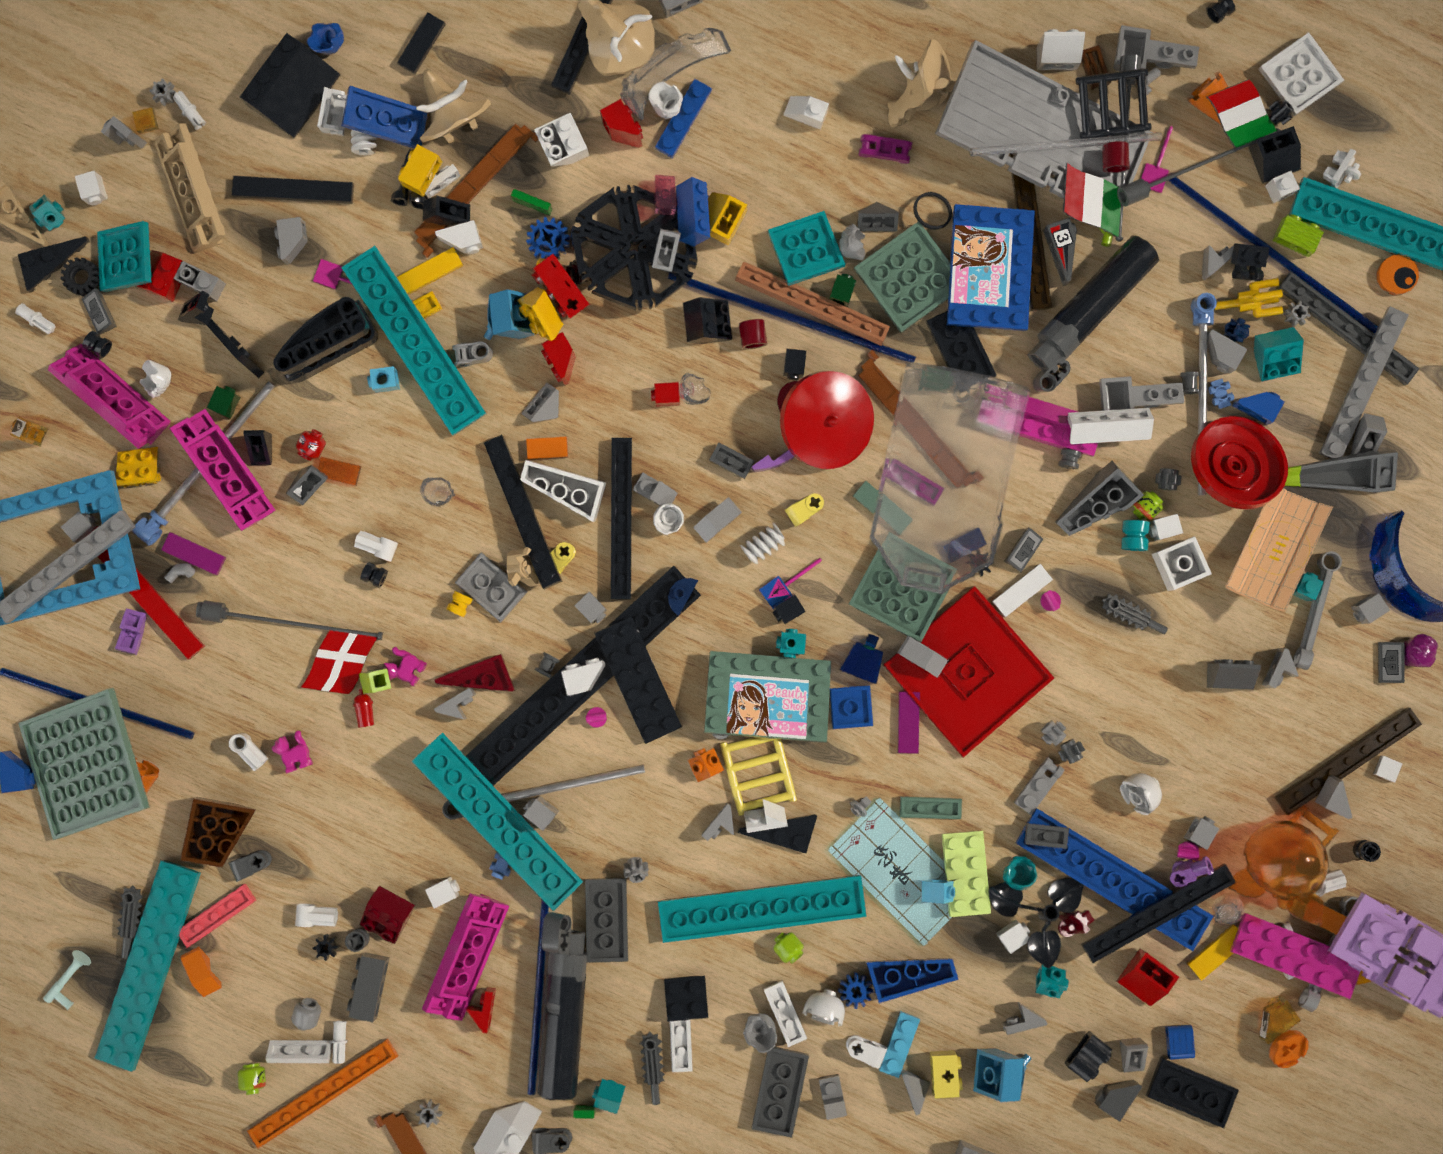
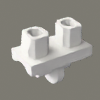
M1350 149L1348 153L1337 150L1333 163L1340 165V167L1335 169L1328 166L1323 174V179L1332 183L1331 187L1338 189L1345 176L1344 181L1350 183L1352 179L1358 180L1360 178L1361 172L1358 170L1360 165L1354 163L1355 150Z

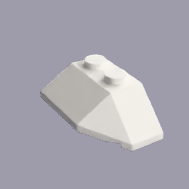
M526 1101L495 1110L474 1146L475 1154H519L542 1111Z

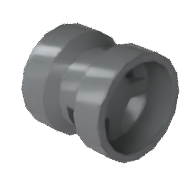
M362 928L355 929L349 933L345 939L347 949L352 952L362 950L370 941L369 933Z

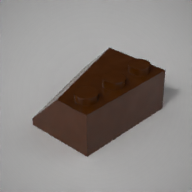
M202 797L194 798L180 860L222 868L256 809L236 803Z

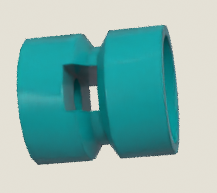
M1124 520L1122 530L1126 536L1122 538L1121 549L1148 551L1149 539L1145 535L1149 533L1150 522Z

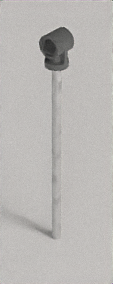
M644 765L502 794V796L509 802L645 773ZM449 801L444 803L442 812L446 818L450 820L463 818L459 812L456 815L450 813L449 806L451 803Z

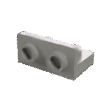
M114 116L105 122L101 130L105 136L118 145L123 140L132 147L136 144L143 148L147 144L139 135Z

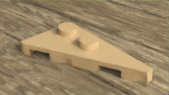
M0 180V224L45 247L48 246V241L7 183Z

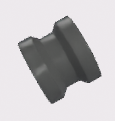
M1062 449V460L1059 461L1058 466L1067 469H1079L1078 459L1082 453L1075 450Z

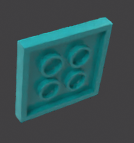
M825 211L768 229V235L788 286L845 267L844 259Z
M140 221L97 232L100 291L110 292L151 283L148 222Z

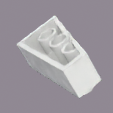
M525 460L520 478L521 481L567 506L576 513L581 514L588 520L596 521L606 482Z

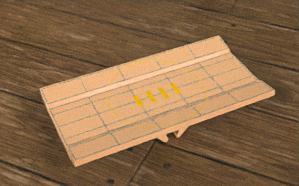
M1283 488L1274 499L1263 506L1225 588L1263 605L1285 612L1333 507L1317 503Z

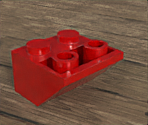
M619 99L599 110L602 124L612 141L636 148L642 147V128L638 121L634 122L633 113L627 103L624 105L622 100Z
M561 332L554 340H547L541 343L544 348L541 352L548 365L553 364L554 367L551 370L558 383L562 381L566 386L569 384L576 355L564 333Z
M1139 948L1116 982L1151 1007L1170 992L1180 977Z

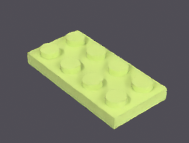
M983 831L942 834L946 880L953 881V887L955 888L953 902L948 903L949 917L991 914Z

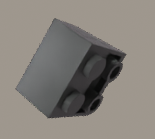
M1214 659V663H1207V688L1254 690L1261 665H1254L1252 660H1234L1233 664V660Z

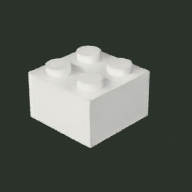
M1196 537L1188 538L1152 554L1167 591L1178 589L1212 574Z

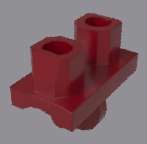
M1075 910L1072 913H1062L1059 915L1061 921L1058 924V931L1063 937H1071L1074 934H1086L1090 931L1088 925L1094 922V918L1089 910H1084L1083 912Z

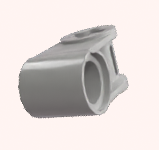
M481 341L452 346L456 357L455 367H467L486 363L493 357L492 349ZM481 348H486V354L479 357L478 351Z

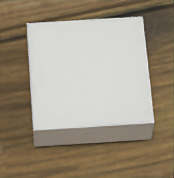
M1380 756L1374 775L1395 783L1402 763L1385 756Z

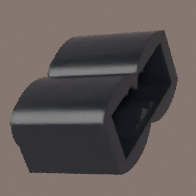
M1088 1031L1078 1046L1068 1056L1065 1065L1088 1082L1090 1079L1096 1078L1099 1073V1066L1109 1061L1112 1049L1091 1031Z

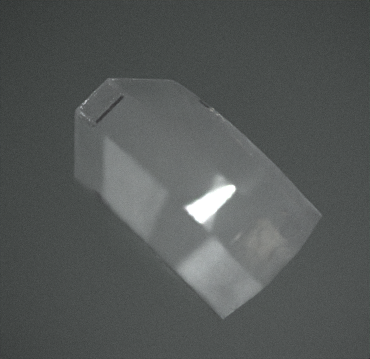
M906 362L884 458L870 531V539L876 545L902 586L943 594L949 588L967 580L984 567L987 568L993 564L1003 526L1001 515L1007 485L1030 394L1028 387L950 367Z

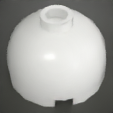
M1137 773L1122 782L1123 784L1120 786L1121 795L1127 804L1130 801L1135 806L1133 810L1142 815H1149L1159 806L1162 792L1159 782L1154 777Z
M824 989L823 993L816 992L807 999L802 1013L807 1016V1013L812 1014L811 1019L825 1024L834 1025V1022H838V1026L841 1027L844 1021L845 1007L842 1001L835 997V992Z

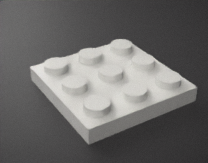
M1310 33L1304 35L1258 69L1281 101L1287 100L1292 105L1294 112L1291 114L1293 117L1344 81Z

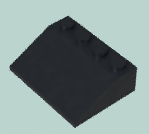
M286 33L240 95V98L252 110L295 139L322 102L324 87L331 89L341 74L303 43Z

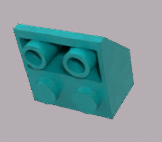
M1294 327L1255 335L1254 356L1262 382L1301 373L1304 339Z

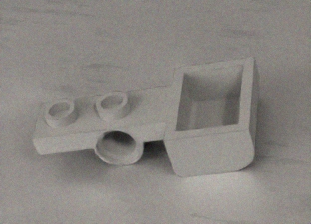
M1121 25L1114 63L1116 71L1120 72V59L1123 55L1141 56V69H1146V62L1155 63L1157 67L1163 69L1172 68L1173 66L1190 69L1196 68L1199 47L1150 40L1151 30Z
M1131 376L1099 380L1102 411L1134 409L1135 407L1153 408L1161 405L1184 403L1183 383L1132 386Z

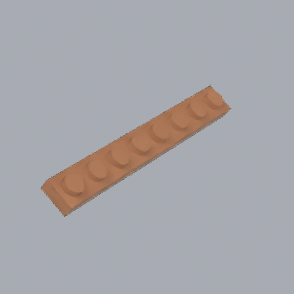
M744 261L736 275V282L882 346L890 326L796 284L788 286L785 279Z

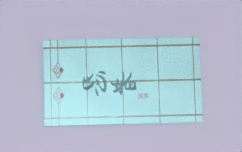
M879 798L866 811L867 815L860 817L828 851L853 876L861 875L862 885L925 946L952 918L949 917L948 903L922 902V881L929 879L946 880L944 861Z

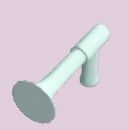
M79 950L72 952L74 957L72 964L43 997L45 1002L51 1003L53 999H56L66 1010L73 1006L74 1002H71L60 991L79 967L91 964L90 958Z

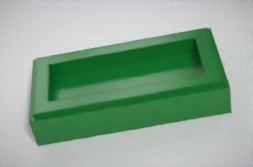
M513 189L511 198L514 202L550 216L552 207L549 202Z

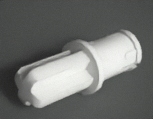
M182 91L176 92L173 99L182 110V115L188 118L195 130L201 129L202 126L200 124L204 126L206 122L197 112L196 106L191 104Z
M23 303L17 307L15 313L27 320L31 326H36L47 334L54 332L55 324L44 318L42 313L33 311Z
M333 1021V1040H331V1043H333L332 1062L341 1064L345 1062V1043L348 1042L346 1040L347 1021Z

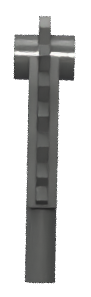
M1108 594L1106 599H1102L1104 603L1102 608L1106 609L1107 614L1113 612L1114 618L1120 616L1121 621L1127 619L1128 625L1134 623L1136 629L1140 628L1143 630L1148 626L1162 634H1166L1168 627L1152 620L1151 612H1147L1146 609L1140 611L1139 605L1133 607L1132 601L1125 603V598L1118 600L1117 594L1114 596Z
M134 885L130 888L125 887L124 893L120 895L123 901L119 904L123 909L119 911L122 917L118 919L121 925L117 927L119 930L117 934L123 937L121 958H128L131 940L135 937L138 930L136 924L140 923L137 916L142 914L138 910L142 906L139 902L143 898L140 893L141 889H136Z
M649 1031L647 1035H642L643 1040L639 1043L644 1047L640 1052L645 1055L641 1061L646 1063L642 1067L646 1071L642 1077L645 1078L644 1083H648L651 1087L652 1105H659V1084L664 1081L663 1076L665 1075V1073L660 1071L664 1067L660 1063L663 1057L659 1055L663 1049L658 1046L662 1041L658 1039V1034H652Z

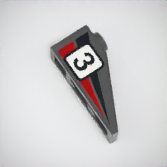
M1070 218L1049 224L1043 230L1063 286H1066L1071 281L1077 234L1076 226L1073 222L1071 223Z

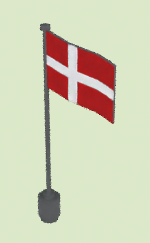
M204 600L203 602H198L196 608V617L201 618L203 621L222 623L228 616L329 630L317 651L310 674L301 688L350 694L360 678L359 673L362 672L366 658L377 639H383V632L371 633L229 612L225 603Z

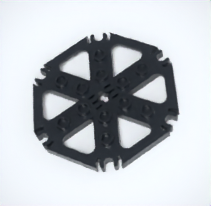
M627 185L626 193H622L620 186H617L616 194L613 187L579 212L575 218V222L579 223L581 227L572 226L570 235L578 278L583 275L581 283L586 280L591 281L587 288L588 291L592 290L591 294L636 311V302L637 308L640 311L642 310V303L646 302L649 305V309H652L653 301L656 308L691 281L694 273L688 271L687 268L695 269L697 266L696 248L685 243L686 254L682 255L676 252L672 272L666 271L673 274L676 281L663 292L655 293L653 291L649 265L652 266L660 229L678 230L677 202L633 185L632 189L630 185ZM639 200L659 206L663 210V213L643 228H641L637 207ZM607 204H613L617 210L620 230L593 220L592 216ZM584 241H589L612 251L591 267H588L584 263L581 244ZM631 244H639L637 249L638 251H636L635 249L630 250ZM626 267L632 290L630 297H623L605 288V283Z

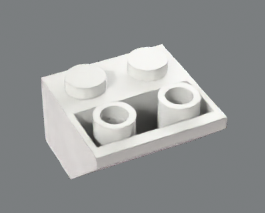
M1051 29L1044 32L1037 45V70H1077L1081 64L1085 32H1079L1076 29H1071L1067 32Z
M571 113L534 129L551 166L573 164L589 156L587 146Z
M599 658L585 661L586 665L581 667L579 664L565 666L566 671L561 673L567 696L590 691L604 669L605 661H599Z

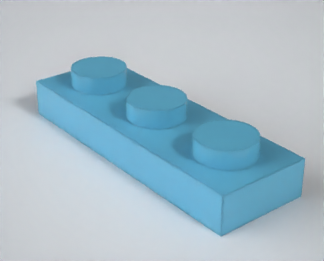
M900 1011L879 1071L897 1078L900 1077L920 1018Z

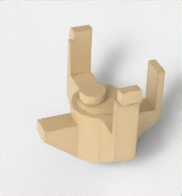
M528 547L511 550L507 555L508 581L512 586H516L519 580L528 586L541 585L537 575L534 573V567L529 557L531 549Z

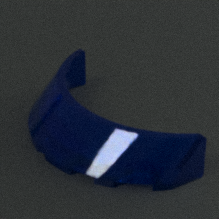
M1403 510L1393 512L1378 523L1374 530L1375 534L1369 553L1374 581L1380 592L1386 596V600L1400 612L1421 621L1443 622V602L1422 591L1410 578L1403 565L1399 551V530L1405 513Z

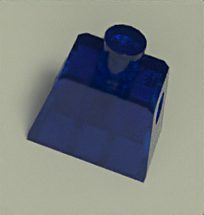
M868 633L864 644L856 641L839 670L877 684L883 652L875 649L879 637Z

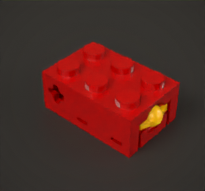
M551 254L546 259L540 258L537 260L536 266L532 268L534 273L531 276L537 284H543L550 301L554 300L558 305L555 309L562 318L571 319L590 305L554 254ZM568 300L575 302L573 304L574 309L567 308Z

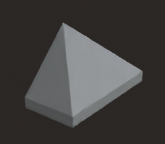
M546 383L521 414L532 422L558 418L559 391Z
M903 1069L901 1074L913 1110L916 1115H919L930 1082Z

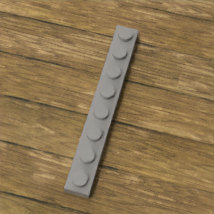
M1391 306L1387 308L1319 452L1320 455L1329 459L1343 456L1409 314Z
M120 510L0 601V616L4 622L10 623L136 528L124 510Z

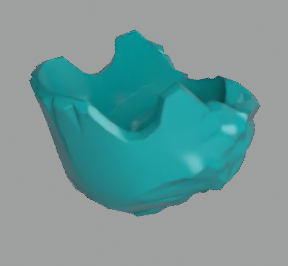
M1014 856L1009 865L1004 868V881L1014 890L1022 891L1030 888L1037 879L1035 864L1026 857Z

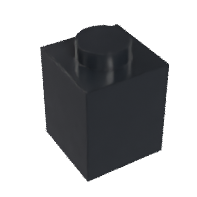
M786 348L783 376H787L789 380L803 378L807 351Z
M792 593L773 605L775 611L772 613L778 622L782 621L784 624H787L806 611L797 596Z

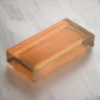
M321 457L318 470L327 475L329 480L357 486L361 466Z

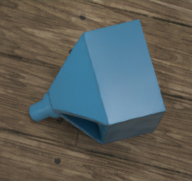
M507 289L489 294L487 311L488 329L484 334V338L491 340L493 335L522 339L535 335L529 327L530 321L519 310L520 304L518 299L527 293Z
M996 1048L977 1049L973 1091L1000 1102L1020 1101L1025 1070L1031 1057L1024 1054L1021 1058Z

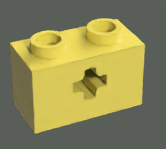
M954 1050L930 1052L931 1083L934 1098L960 1097L959 1090H963L962 1078L958 1077V1069H961L960 1056L957 1057ZM946 1070H949L950 1072L948 1074V1078H945L943 1076L946 1073Z

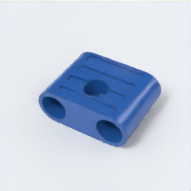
M1192 1025L1166 1026V1045L1169 1060L1195 1058Z

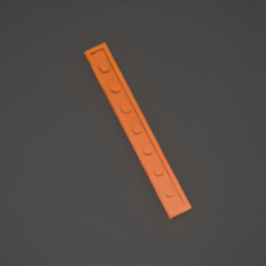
M387 1038L247 1131L256 1147L260 1148L397 1058V1052Z

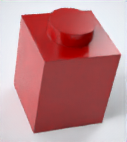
M679 382L654 383L655 389H651V400L655 401L656 407L680 405Z

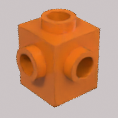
M702 748L694 752L695 757L688 760L697 782L724 771L714 748L708 751Z

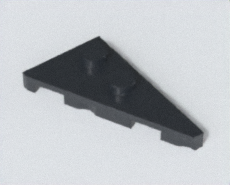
M84 236L18 254L26 290L30 293L35 291V287L39 283L49 279L52 273L64 266L69 261L68 258L76 251L80 252L89 242V238Z
M211 318L207 327L241 364L260 378L264 372L250 358L251 354L243 346L240 348L241 343L233 335L229 337Z
M817 815L787 819V827L747 833L745 826L739 828L738 833L806 854Z

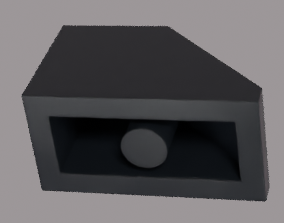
M436 195L423 201L422 221L438 225L466 223L470 221L471 205Z

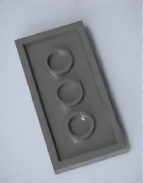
M627 878L585 879L587 963L628 962Z
M774 1047L767 1052L752 1123L753 1130L793 1137L809 1054Z

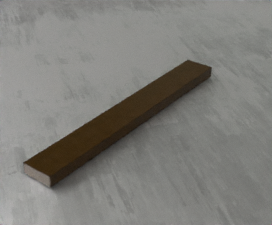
M1011 173L1016 209L1035 211L1030 285L1031 311L1051 309L1052 302L1035 184Z
M1407 707L1276 796V801L1285 814L1290 815L1318 796L1329 776L1334 775L1339 779H1343L1421 726V722L1412 709Z

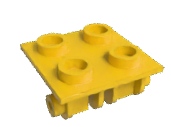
M158 447L118 452L116 467L117 486L127 488L128 486H139L140 483L143 486L146 483L157 484L158 481H161V475L157 473Z

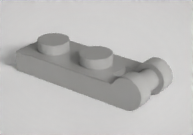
M1047 757L1014 803L1032 815L1065 769L1060 765L1056 766L1053 760ZM1047 769L1052 772L1050 777L1044 774Z

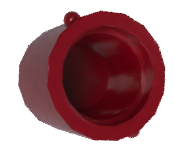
M1115 141L1102 146V166L1104 172L1119 173L1130 169L1129 143Z
M752 319L739 323L743 349H755L767 345L765 322L763 319Z

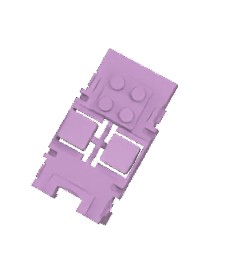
M1361 892L1328 951L1348 962L1349 966L1361 972L1362 970V976L1413 1006L1424 1012L1428 1009V1012L1439 1018L1443 1017V934L1401 910L1397 913L1396 909L1385 903L1381 904ZM1410 939L1407 945V949L1410 950V952L1408 953V955H1405L1398 949L1400 946L1405 947L1408 940ZM1395 954L1405 959L1403 964H1397L1390 979L1386 980L1388 974L1390 973L1395 962L1397 961L1396 959H1394ZM1419 956L1427 961H1431L1429 968L1417 962ZM1414 965L1426 971V974L1423 975L1414 970ZM1392 989H1394V990L1398 991L1399 993L1405 995V996L1408 997L1409 999H1407V998H1405L1404 996L1398 994L1397 992L1393 991Z

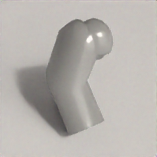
M1153 68L1148 72V76H1145L1146 95L1152 91L1148 85L1161 75L1158 68Z
M188 563L176 564L164 578L168 582L173 583L179 575H186L188 578L192 577L195 574V569Z

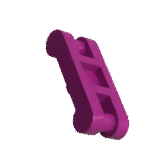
M869 134L861 135L860 142L862 147L859 149L858 156L909 164V150L912 149V142ZM870 144H876L875 149H869ZM896 148L901 149V154L895 153Z

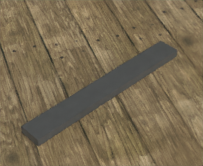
M1289 272L1277 289H1282L1283 294L1295 303L1302 301V305L1305 307L1309 306L1307 309L1308 313L1365 355L1375 334L1294 273ZM1394 349L1384 367L1386 372L1404 385H1408L1420 369Z

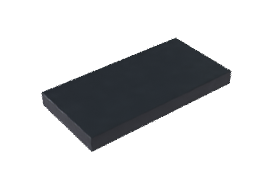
M945 311L926 320V324L947 368H951L950 374L954 375V383L959 393H962L995 378L997 374L974 327L947 325L948 311Z
M1160 1057L1146 1096L1211 1124L1225 1128L1239 1089Z

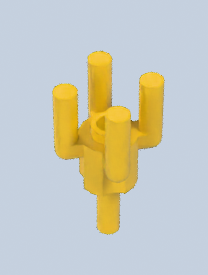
M1273 278L1251 282L1249 284L1250 291L1239 292L1237 299L1217 302L1214 310L1238 307L1239 312L1253 310L1255 318L1283 314L1282 306L1261 309V305L1278 303L1279 298L1283 297L1282 289L1259 292V289L1279 286V279Z

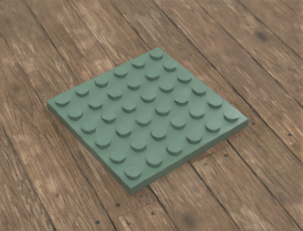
M114 688L106 689L18 723L53 840L150 808Z

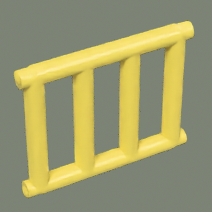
M752 737L727 744V742L720 743L739 816H742L745 811L763 807V799L774 804L786 800L790 802L797 800L781 739ZM769 741L774 742L775 753L733 764L730 752ZM779 761L780 773L738 783L736 771ZM784 780L787 792L743 803L740 791Z

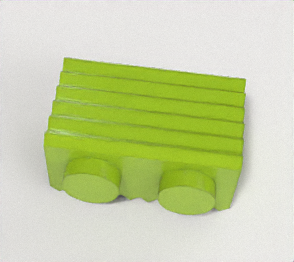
M1286 215L1281 220L1272 241L1309 257L1315 253L1324 231L1320 230L1319 226L1314 223L1306 224L1302 222L1299 216Z

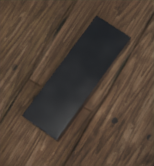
M427 12L399 58L398 65L416 75L445 27V22Z

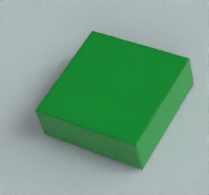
M575 1105L573 1118L593 1119L596 1108L593 1107L594 1105Z

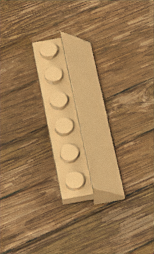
M186 123L178 124L170 133H162L154 144L192 251L197 253L222 244L225 230L221 224L218 209L211 196V190L205 179L204 170L200 165L198 153L194 148L191 133L188 131Z

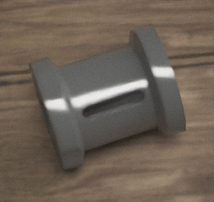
M1199 372L1180 373L1185 395L1199 393V389H1197Z
M544 652L543 659L534 670L551 678V672L555 664L559 663L560 660Z

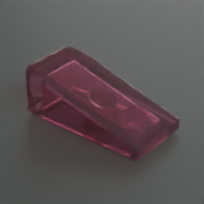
M655 175L654 214L675 215V176Z

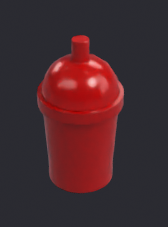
M359 689V695L354 698L353 703L358 728L375 725L373 700L368 694H364L362 689Z

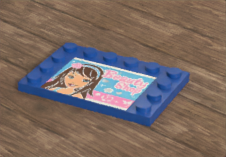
M961 204L954 205L947 325L1016 331L1028 330L1035 211Z

